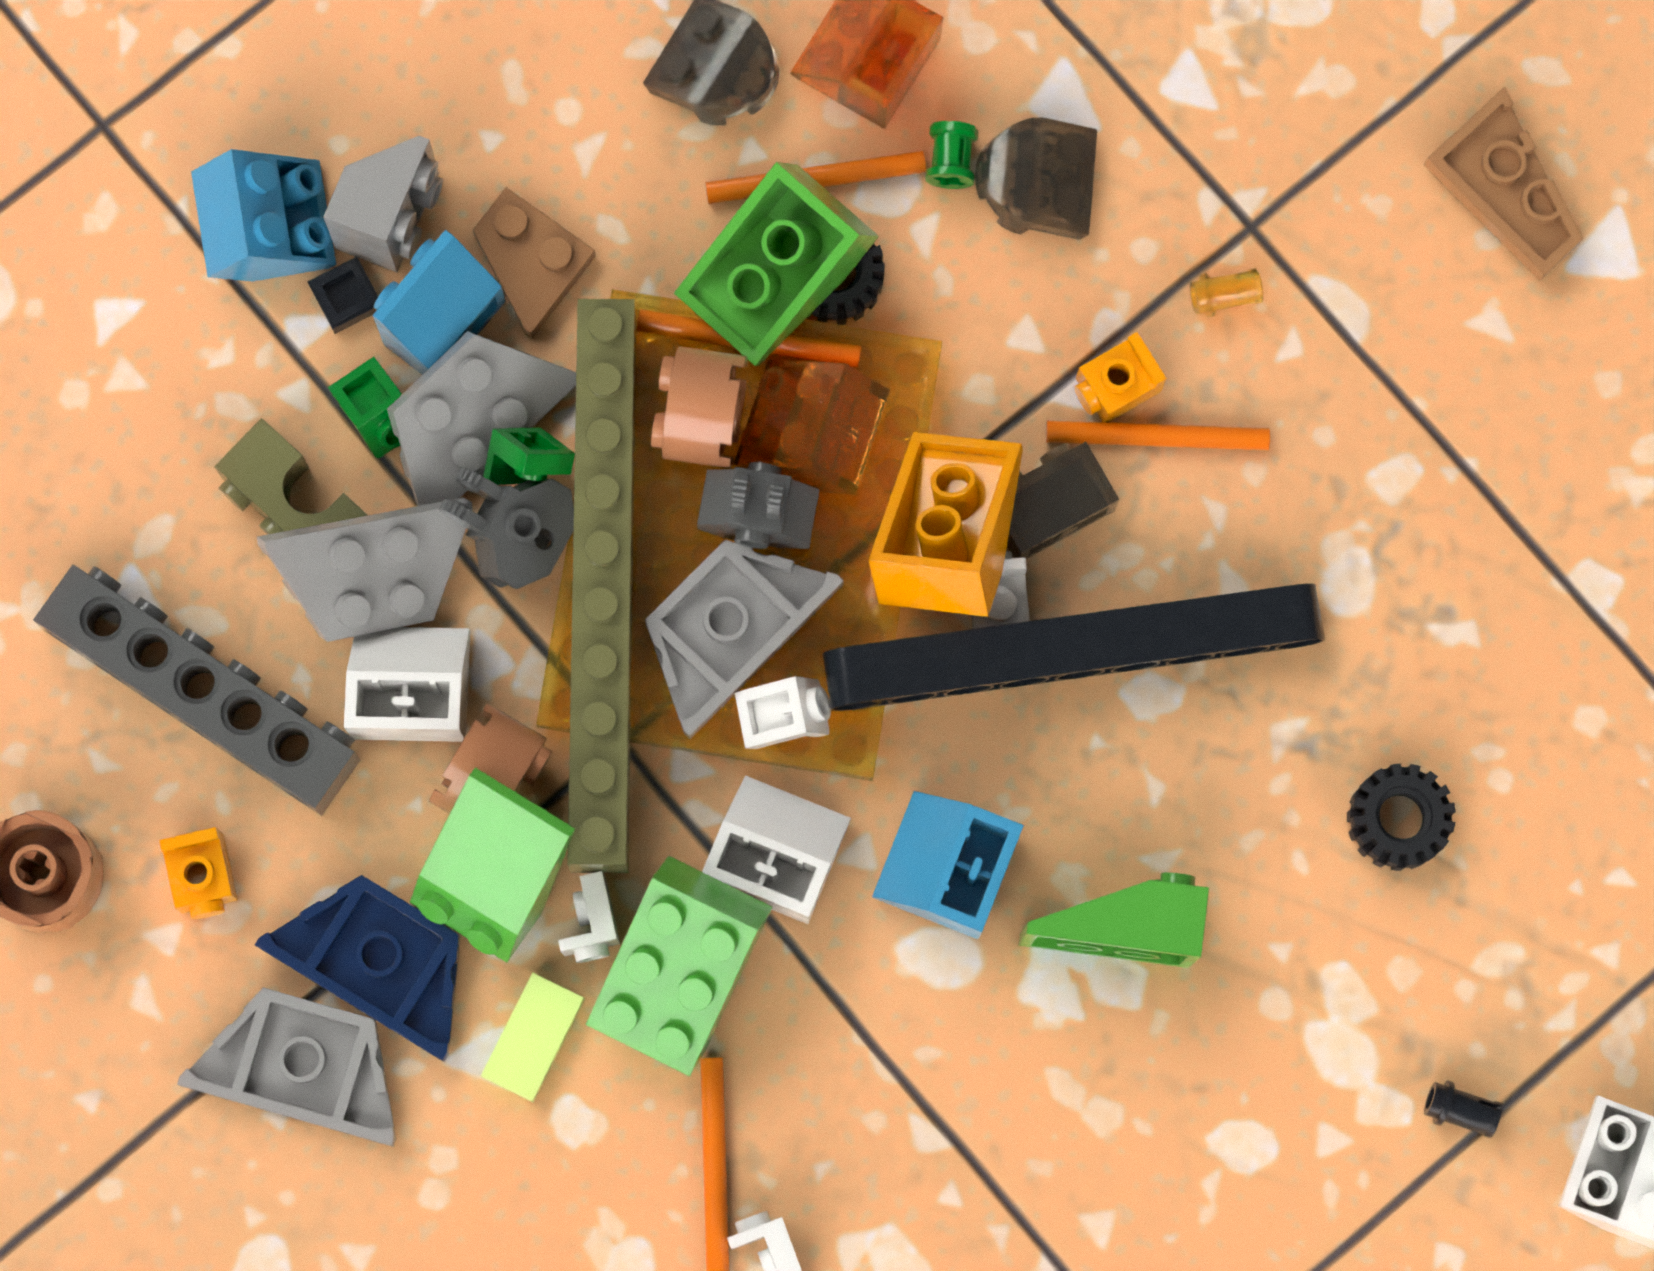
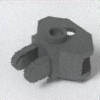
M751 462L748 464V469L735 467V469H707L697 529L725 539L735 540L737 544L751 548L764 549L770 546L776 548L809 549L819 489L793 480L792 476L781 475L782 469L780 467L767 463Z
M462 467L455 478L456 481L465 489L485 499L478 513L473 512L457 500L444 498L438 510L468 529L466 536L475 540L480 576L497 587L509 585L514 589L549 576L574 530V507L571 490L556 480L549 478L544 481L528 480L513 487L498 486L477 472Z

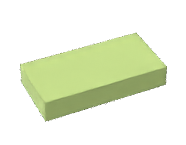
M532 972L481 1077L534 1103L585 998Z

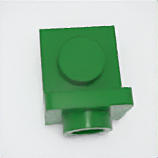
M372 357L330 385L328 389L360 433L376 458H381L394 448L400 446L398 437L393 433L387 408L402 393L376 358Z
M493 428L483 477L497 485L520 484L528 480L544 481L548 475H570L575 453L542 428Z

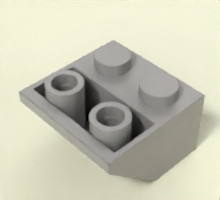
M416 136L344 167L323 216L335 249L394 272H398L403 258L411 259L422 234V228L417 227L424 208L433 209L443 185V179L438 177V161H435L430 139Z

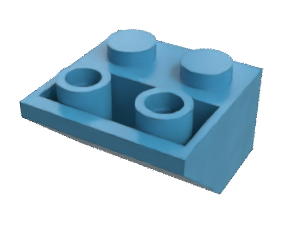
M230 149L191 171L208 278L253 282L330 269L336 266L333 241L323 218L327 204L319 160Z
M444 230L436 241L431 238L426 240L418 248L410 261V265L413 267L400 284L395 281L388 284L374 303V308L377 311L372 316L383 344L421 375L467 331L478 335L506 302L502 286L447 230Z
M914 791L872 898L979 939L1024 825L968 803Z

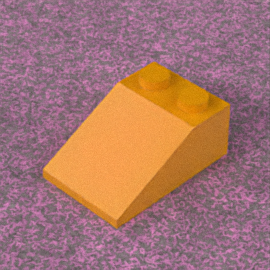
M913 432L868 559L879 604L989 616L1003 572L1023 454L1022 443Z

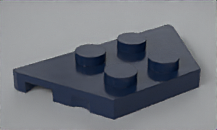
M360 875L324 901L314 903L301 911L298 917L272 933L267 932L262 935L254 944L257 948L442 1062H445L449 1056L461 936L443 924H436L428 920L420 910L365 876Z

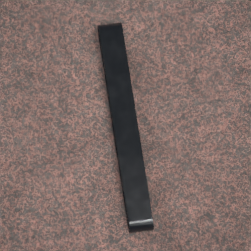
M1305 583L832 649L822 653L831 710L849 711L1293 649L1325 641L1316 585Z

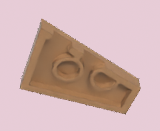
M1503 87L1426 159L1424 166L1541 281L1581 243L1583 237L1553 180L1548 179L1535 153L1536 146L1528 130H1523L1512 109L1514 103L1506 87Z

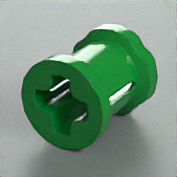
M938 121L930 125L929 135L934 139L932 167L928 168L925 173V181L927 183L945 189H965L974 185L975 174L970 171L972 143L978 140L979 131L976 129V126L960 121Z

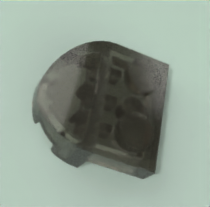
M694 0L643 81V84L650 94L693 111L702 123L722 126L727 124V118L737 116L745 111L753 115L765 106L777 88L780 78V67L777 63L774 45L754 17L741 9L718 0Z
M1036 117L1013 124L986 144L977 159L975 185L979 198L981 200L986 199L991 209L999 217L997 223L1006 230L1020 235L1028 230H1034L1077 240L1088 236L1090 231L1097 129L1049 118Z

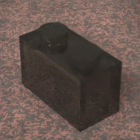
M1087 442L1073 449L1069 443L1059 445L1039 459L1042 464L1040 467L1025 475L1021 471L1019 472L1007 547L1012 552L1014 558L1028 559L1115 512L1120 499Z

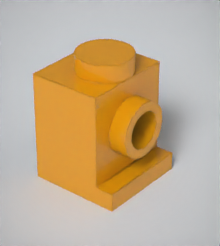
M1136 332L1130 335L1126 341L1079 367L1076 375L1078 384L1074 386V390L1078 400L1089 415L1097 412L1102 422L1109 423L1161 393L1167 378L1139 333ZM1113 369H1120L1128 381L1123 385H1115L1110 382L1107 373Z
M212 827L159 840L176 910L180 913L190 912L191 919H202L224 913V903L238 900L224 834L219 829ZM195 864H203L207 868V876L199 884L190 883L187 877L189 869Z

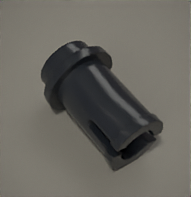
M1447 1080L1444 1085L1437 1082L1432 1084L1425 1102L1424 1115L1432 1117L1433 1123L1441 1126L1445 1121L1491 1138L1496 1132L1501 1118L1502 1103L1455 1089V1083Z

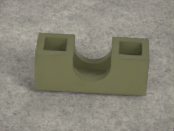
M262 418L214 466L224 480L219 490L241 511H244L251 505L265 518L259 526L267 535L368 516L344 493L329 508L319 513L306 514L291 507L290 493L292 487L309 467L303 455Z

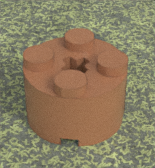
M679 346L675 357H663L659 390L668 391L666 411L655 414L651 436V447L662 448L663 459L732 468L735 457L724 455L726 445L731 446L732 443H738L747 380L736 378V366L748 367L747 356Z
M487 703L483 708L481 717L489 722L487 725H484L475 720L442 775L445 778L441 785L448 788L447 792L443 794L434 789L429 802L450 814L469 775L475 767L515 792L522 781L533 786L552 753L551 750L543 746L547 738Z
M44 810L27 811L8 820L1 821L0 917L22 929L37 933L61 932L72 928L91 911L101 893L104 878L103 857L96 845L85 832L66 818L53 812ZM34 864L37 866L45 865L50 869V873L45 880H37L30 875V870Z

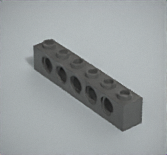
M73 564L33 621L45 632L322 816L360 762L357 754L350 749L355 740L328 721L320 729L303 718L308 709L285 692L279 690L273 698L258 688L256 685L261 677L237 660L233 659L227 667L210 656L215 647L192 630L186 628L180 636L165 626L163 623L168 615L147 600L139 597L134 605L117 594L122 585L99 568L93 566L87 574ZM109 611L119 612L121 615L119 628L109 636L96 635L95 623L97 619ZM154 642L167 644V657L160 665L156 667L142 666L141 655L149 644ZM200 673L214 675L215 683L209 695L200 699L188 697L187 686L195 675ZM246 704L260 706L262 715L255 727L249 730H239L234 727V715L240 707ZM292 735L307 737L309 747L307 753L301 759L293 762L281 759L280 748L284 740Z

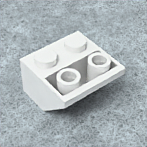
M398 627L354 636L346 671L344 728L350 737L354 740L462 742L466 736L470 629Z
M745 775L721 824L702 872L772 906L773 911L809 924L851 818Z
M1595 1096L1558 1206L1600 1229L1653 1249L1654 1116L1604 1097Z

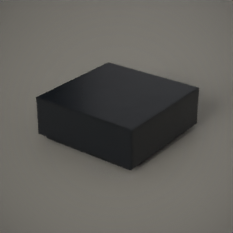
M358 257L308 281V285L334 334L368 318L377 311L374 308V303L378 295Z

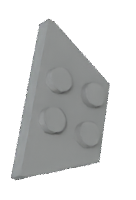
M467 331L387 408L393 433L399 439L401 446L400 459L405 476L410 479L416 505L421 506L442 502L444 498L450 500L460 498L468 490L462 487L455 478L462 467L483 476L493 428H533L576 386V372Z
M465 498L453 499L463 503L472 510V502ZM442 502L257 536V542L262 552L270 558L282 576V582L292 597L305 610V616L319 637L329 642L433 621L466 528L441 513L438 509Z
M724 540L645 619L684 734L691 739L735 695L734 692H738L843 586L844 580L837 574L830 572L824 574L796 565L792 560L773 554L767 556L754 552L751 547Z
M262 988L244 1007L243 1013L232 1024L227 1025L212 1041L214 1044L190 1069L187 1068L180 1075L177 1085L388 1146L394 1147L396 1141L376 1020L267 988Z

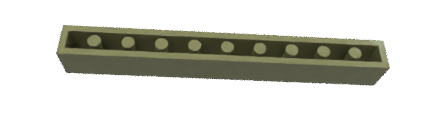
M578 299L568 811V824L575 828L568 846V867L571 873H595L599 871L603 873H628L637 324L635 299Z

